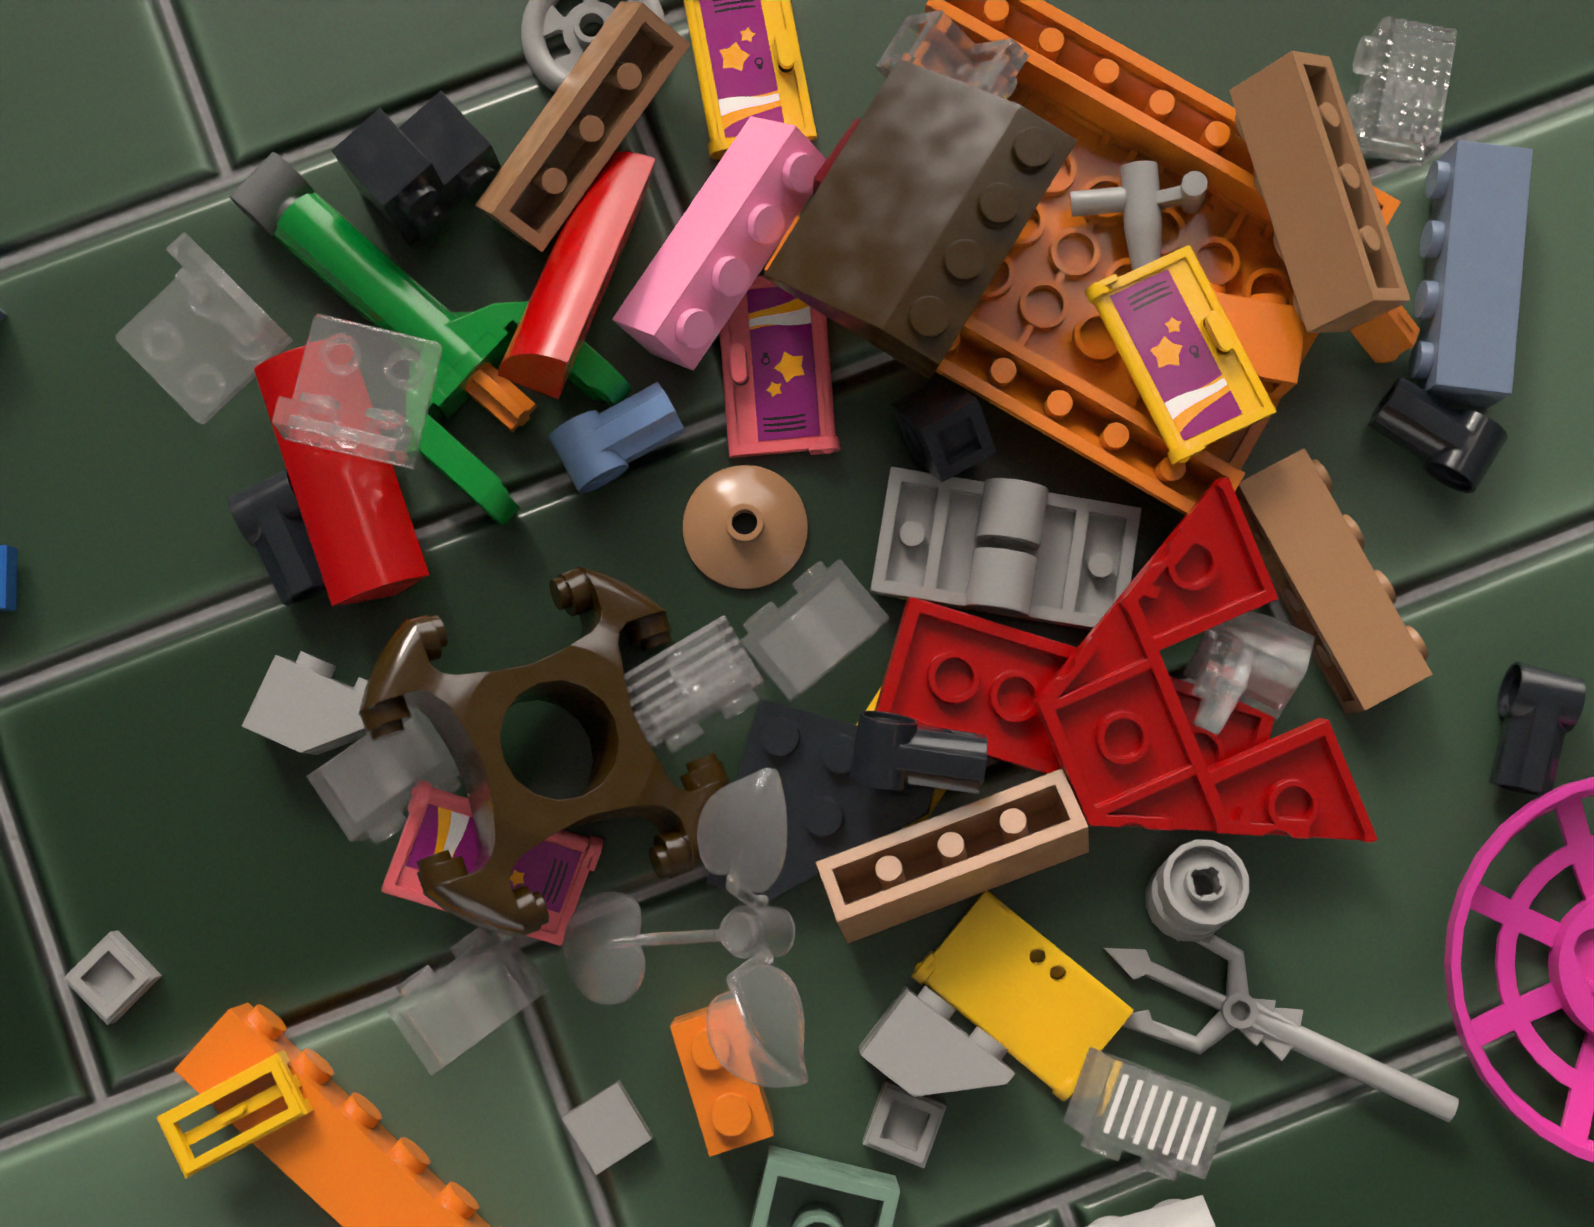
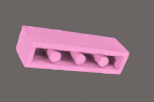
M750 116L612 320L650 354L694 371L785 236L796 216L800 214L813 195L814 177L827 159L797 126Z

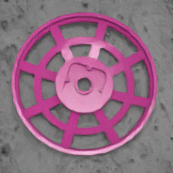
M1593 776L1561 785L1528 802L1503 822L1477 852L1458 887L1447 924L1444 970L1448 1004L1456 1031L1479 1078L1502 1107L1532 1133L1573 1156L1594 1163V1141L1588 1139L1594 1113V835L1591 836L1581 800L1594 796ZM1555 809L1565 846L1553 851L1537 864L1516 888L1511 899L1481 885L1480 882L1489 865L1506 844L1535 819ZM1571 865L1583 900L1577 903L1563 917L1560 923L1529 909L1533 899L1546 883L1564 868ZM1469 909L1501 924L1496 942L1495 971L1498 994L1502 1004L1473 1019H1470L1465 1003L1461 973L1463 933ZM1519 933L1550 947L1548 967L1551 982L1521 996L1518 992L1515 972L1516 943ZM1562 1008L1566 1015L1586 1032L1575 1068L1569 1066L1549 1049L1531 1024L1532 1021ZM1511 1031L1514 1032L1518 1041L1532 1059L1556 1081L1569 1088L1561 1126L1542 1117L1512 1091L1492 1066L1482 1046Z

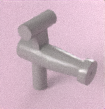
M1136 161L1127 163L1120 168L1121 187L1070 191L1072 217L1123 212L1124 233L1133 271L1161 258L1163 228L1161 209L1179 206L1185 213L1193 214L1202 208L1208 184L1207 178L1203 173L1199 171L1188 172L1183 177L1181 186L1160 190L1159 166L1157 162Z

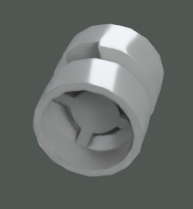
M1196 839L1181 845L1151 875L1145 890V907L1151 921L1163 934L1178 941L1196 942L1214 934L1244 908L1249 895V875L1242 859L1228 846L1214 840Z

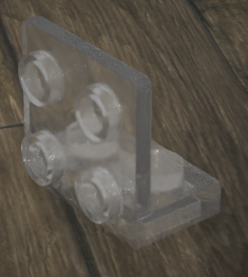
M183 232L166 248L183 267L174 275L176 278L116 334V340L194 420L200 424H205L256 376L253 368L265 360L278 355L293 339L192 238Z
M317 314L312 321L293 398L278 397L272 423L285 440L414 469L443 352L442 346L436 341Z

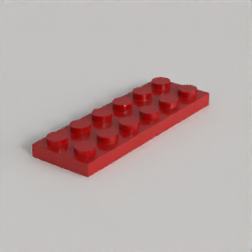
M911 596L905 604L874 711L904 715L917 720L918 725L984 734L988 738L987 757L1046 775L1061 769L1033 701L1077 647ZM1170 676L1207 767L1269 740L1277 709Z

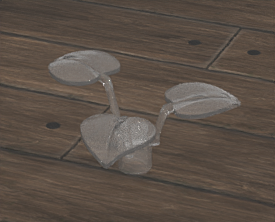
M765 768L719 789L703 807L697 826V842L703 864L714 874L728 875L726 880L727 891L747 905L733 908L722 920L720 929L640 934L641 910L634 898L619 892L598 893L583 901L570 917L564 933L563 953L566 957V968L579 990L593 1002L612 1005L625 1002L639 989L646 970L645 957L641 947L722 942L723 946L733 956L748 960L727 975L726 981L730 991L715 997L708 1007L706 1015L707 1034L714 1055L729 1072L749 1083L773 1088L804 1085L809 1081L804 1059V1010L799 992L792 979L783 970L773 967L771 964L774 958L785 955L791 949L795 939V924L792 916L786 909L781 906L768 905L767 896L752 893L768 890L777 880L785 861L787 849V813L781 779L777 769Z

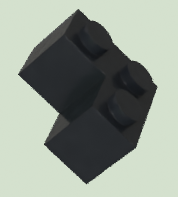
M442 91L436 94L399 128L379 108L331 150L360 194L409 246L413 245L419 238L427 239L439 232L448 221L449 212L466 197L474 198L484 192L495 178V171L501 167L491 143Z

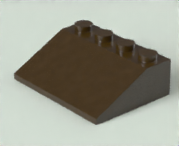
M899 58L767 269L764 278L930 380L1077 140L1020 104Z

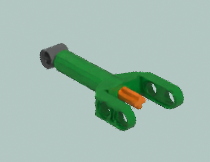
M272 152L229 196L230 199L270 237L275 235V239L409 357L410 386L406 394L408 440L418 453L493 520L504 527L521 508L509 496L508 490L502 485L501 479L437 422L442 417L449 420L470 396L511 432H514L519 425L522 427L530 419L529 415L537 407V404L510 380L498 376L499 370H497L529 301L493 303L477 311L451 312L327 201L315 193L310 184L288 162L275 152ZM584 341L568 379L591 400L605 402L612 407L620 403L632 388L608 361Z

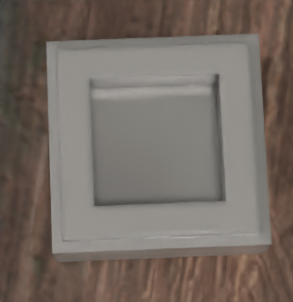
M117 930L109 932L63 980L109 1025L117 1022L162 975Z
M885 1079L862 1143L870 1148L925 1168L947 1105L945 1102L927 1095L913 1097L897 1083Z
M620 1080L562 1117L563 1122L595 1175L653 1138L652 1132Z

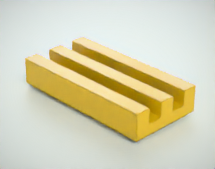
M285 1050L266 1058L156 1117L185 1179L314 1110L309 1099L304 1100L299 1090V1087L302 1085L297 1074L292 1075L287 1065L290 1060ZM270 1072L272 1073L277 1083L276 1085L183 1134L178 1121ZM283 1096L288 1109L196 1158L194 1157L190 1145Z

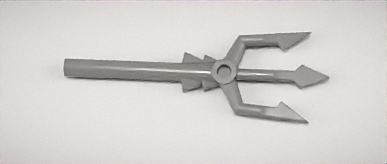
M1214 934L1196 941V943L1228 960L1226 995L1150 961L1147 950L1103 948L1131 979L1146 976L1218 1010V1013L1196 1036L1153 1021L1148 1009L1133 1012L1122 1027L1199 1055L1237 1028L1253 1045L1257 1046L1261 1041L1280 1061H1283L1291 1049L1446 1122H1450L1457 1111L1459 1104L1457 1097L1301 1026L1304 1010L1275 1008L1276 1000L1256 999L1249 996L1244 951Z

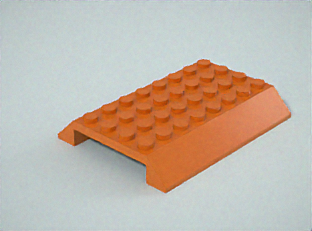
M928 0L925 7L923 25L902 58L903 60L1020 104L1077 140L936 372L1185 516L1214 480L1229 476L1233 489L1236 491L1245 475L1241 468L1271 416L1206 446L1200 454L1190 458L1186 463L1172 465L1167 455L1169 450L1094 303L1090 304L1084 293L1095 282H1099L1114 274L1120 277L1132 271L1124 233L1123 212L1072 217L1070 191L1121 187V166L1136 161H1154L1158 163L1160 190L1181 186L1182 179L1188 172L1199 171L1205 175L1208 182L1202 208L1193 214L1185 213L1179 206L1161 209L1163 226L1161 257L1190 245L1209 282L1225 288V294L1246 298L1261 293L1276 294L1287 298L1289 305L1294 306V290L1285 262L1277 253L1273 237L1275 231L1266 203L1255 187L1254 175L1256 172L1248 147L1236 128L1235 108L1044 0ZM1373 186L1387 227L1401 201ZM798 215L764 268V273H766L800 217ZM1306 328L1300 365L1319 334L1307 333ZM1270 398L1275 409L1281 399Z

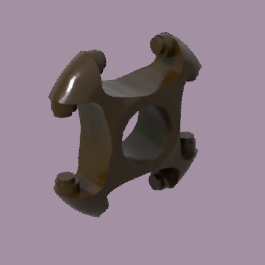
M576 567L574 570L558 574L557 578L549 582L551 597L557 609H565L571 617L576 615L580 617L583 628L581 639L533 664L497 671L453 675L441 673L429 663L440 659L442 656L441 648L448 644L446 631L438 615L431 617L423 615L410 620L406 619L388 641L376 661L365 687L358 713L366 733L371 734L373 742L381 741L404 732L403 722L412 718L408 707L417 708L430 719L446 744L465 783L474 820L478 854L475 868L470 874H468L463 857L452 858L449 850L417 861L419 868L417 876L423 889V894L445 911L467 923L491 932L517 938L541 929L542 925L549 922L547 906L538 891L531 893L525 885L514 889L511 888L510 876L512 868L523 854L564 829L603 820L635 817L649 820L659 829L660 834L654 837V847L649 849L650 862L656 875L661 879L677 877L691 872L706 851L720 821L730 783V778H728L723 762L718 761L716 753L685 764L688 773L680 776L685 790L678 789L669 780L633 714L618 646L619 635L624 633L627 635L630 646L640 645L643 652H649L670 644L673 641L670 635L673 630L666 615L667 610L629 584L609 575L583 567ZM540 700L561 706L579 720L590 738L593 764L589 781L578 797L556 800L537 795L515 779L503 759L500 732L505 712L509 707L520 702Z

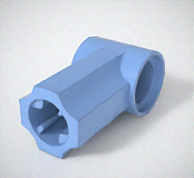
M656 382L601 413L596 410L588 411L566 421L549 435V440L577 491L580 494H584L612 482L628 469V463L685 433V430L665 391Z

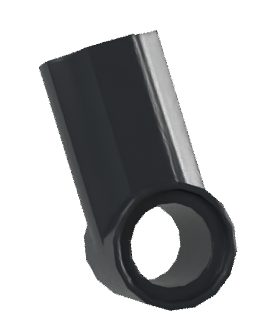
M1403 377L1396 380L1382 397L1368 423V426L1423 459L1425 461L1423 466L1431 477L1451 489L1464 493L1475 492L1508 438L1507 432L1493 419L1472 410H1455Z
M287 470L227 497L228 506L234 521L246 541L253 548H257L282 604L290 606L308 601L327 592Z
M1517 661L1511 664L1503 677L1498 694L1499 715L1504 717L1489 780L1490 784L1509 791L1538 797L1553 790L1565 733L1570 732L1577 724L1584 707L1586 688L1583 679Z
M861 711L859 713L849 778L856 783L879 789L903 790L907 789L908 784L979 794L981 784L984 782L987 765L988 738L984 734L918 725L917 720L900 714L882 711Z

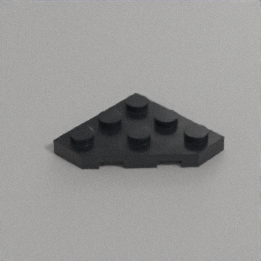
M760 698L706 884L764 902H772L792 891L793 888L820 874L816 865L817 861L891 834L929 814L936 788L908 784L907 789L888 790L869 787L852 781L849 775L857 725Z

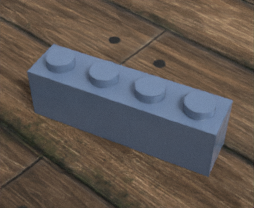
M1457 140L1438 160H1434L1429 168L1425 183V195L1427 198L1432 199L1431 220H1428L1425 224L1420 240V256L1427 258L1425 280L1418 287L1414 303L1415 317L1422 318L1420 341L1415 343L1410 354L1409 376L1412 379H1416V386L1444 403L1489 408L1512 394L1533 149Z

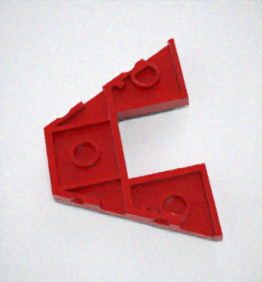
M1229 476L1214 480L1033 701L1058 763L1061 769L1063 768L1088 825L1107 827L1133 826L1156 830L1214 831L1222 834L1255 836L1282 835L1309 839V837L1347 839L1373 843L1378 838L1328 719L1317 718L1207 767L1159 652L1164 648L1279 599Z

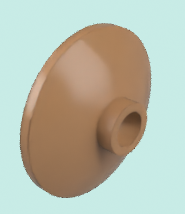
M733 466L709 476L696 488L690 497L683 517L684 542L694 564L712 581L733 589H757L780 580L796 565L803 553L807 540V515L800 496L783 477L771 470L758 466ZM741 513L753 515L757 520L755 530L749 534H739L732 526L735 517Z

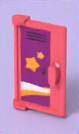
M764 275L757 276L719 332L729 458L809 451L810 455L838 452L841 450L840 437L836 436L827 317L765 279ZM747 378H748V382H747L745 385L740 386V385H737V384H736V383L742 384V383H744V382L747 380Z
M419 779L412 789V796L407 806L409 816L381 892L445 911L423 894V889L417 876V872H419L417 861L449 850L452 858L463 857L468 874H470L475 868L478 854L474 820L468 798L432 787V783ZM564 829L523 854L516 862L510 876L511 888L514 889L525 885L531 893L538 891L545 901L549 914V922L542 925L540 930L525 936L558 946L562 945L590 870L595 871L603 848V838L594 835L586 837Z

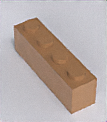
M620 1L475 206L522 242L543 252L691 44L643 2Z
M1290 51L1230 89L1229 92L1236 110V128L1247 144L1256 172L1254 175L1255 187L1266 203L1275 231L1273 237L1277 253L1285 262L1294 290V308L1300 319L1304 322L1307 333L1346 332L1411 301L1330 57Z
M1304 448L1241 481L1235 493L1273 586L1345 714L1366 711L1433 675L1425 661L1428 659V650L1418 632L1410 626H1405L1393 604L1396 603L1397 599L1390 581L1381 571H1374L1362 550L1365 546V541L1360 528L1349 515H1342L1330 494L1333 492V483L1327 470L1318 460H1311Z
M1062 768L817 861L816 865L837 923L847 944L1088 853V825Z

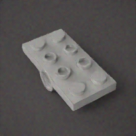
M891 467L870 594L905 600L912 596L941 606L1092 630L1131 583L1142 508L1049 493L1048 488L1042 485L1017 479L992 478L982 482L952 477L941 482L931 473Z

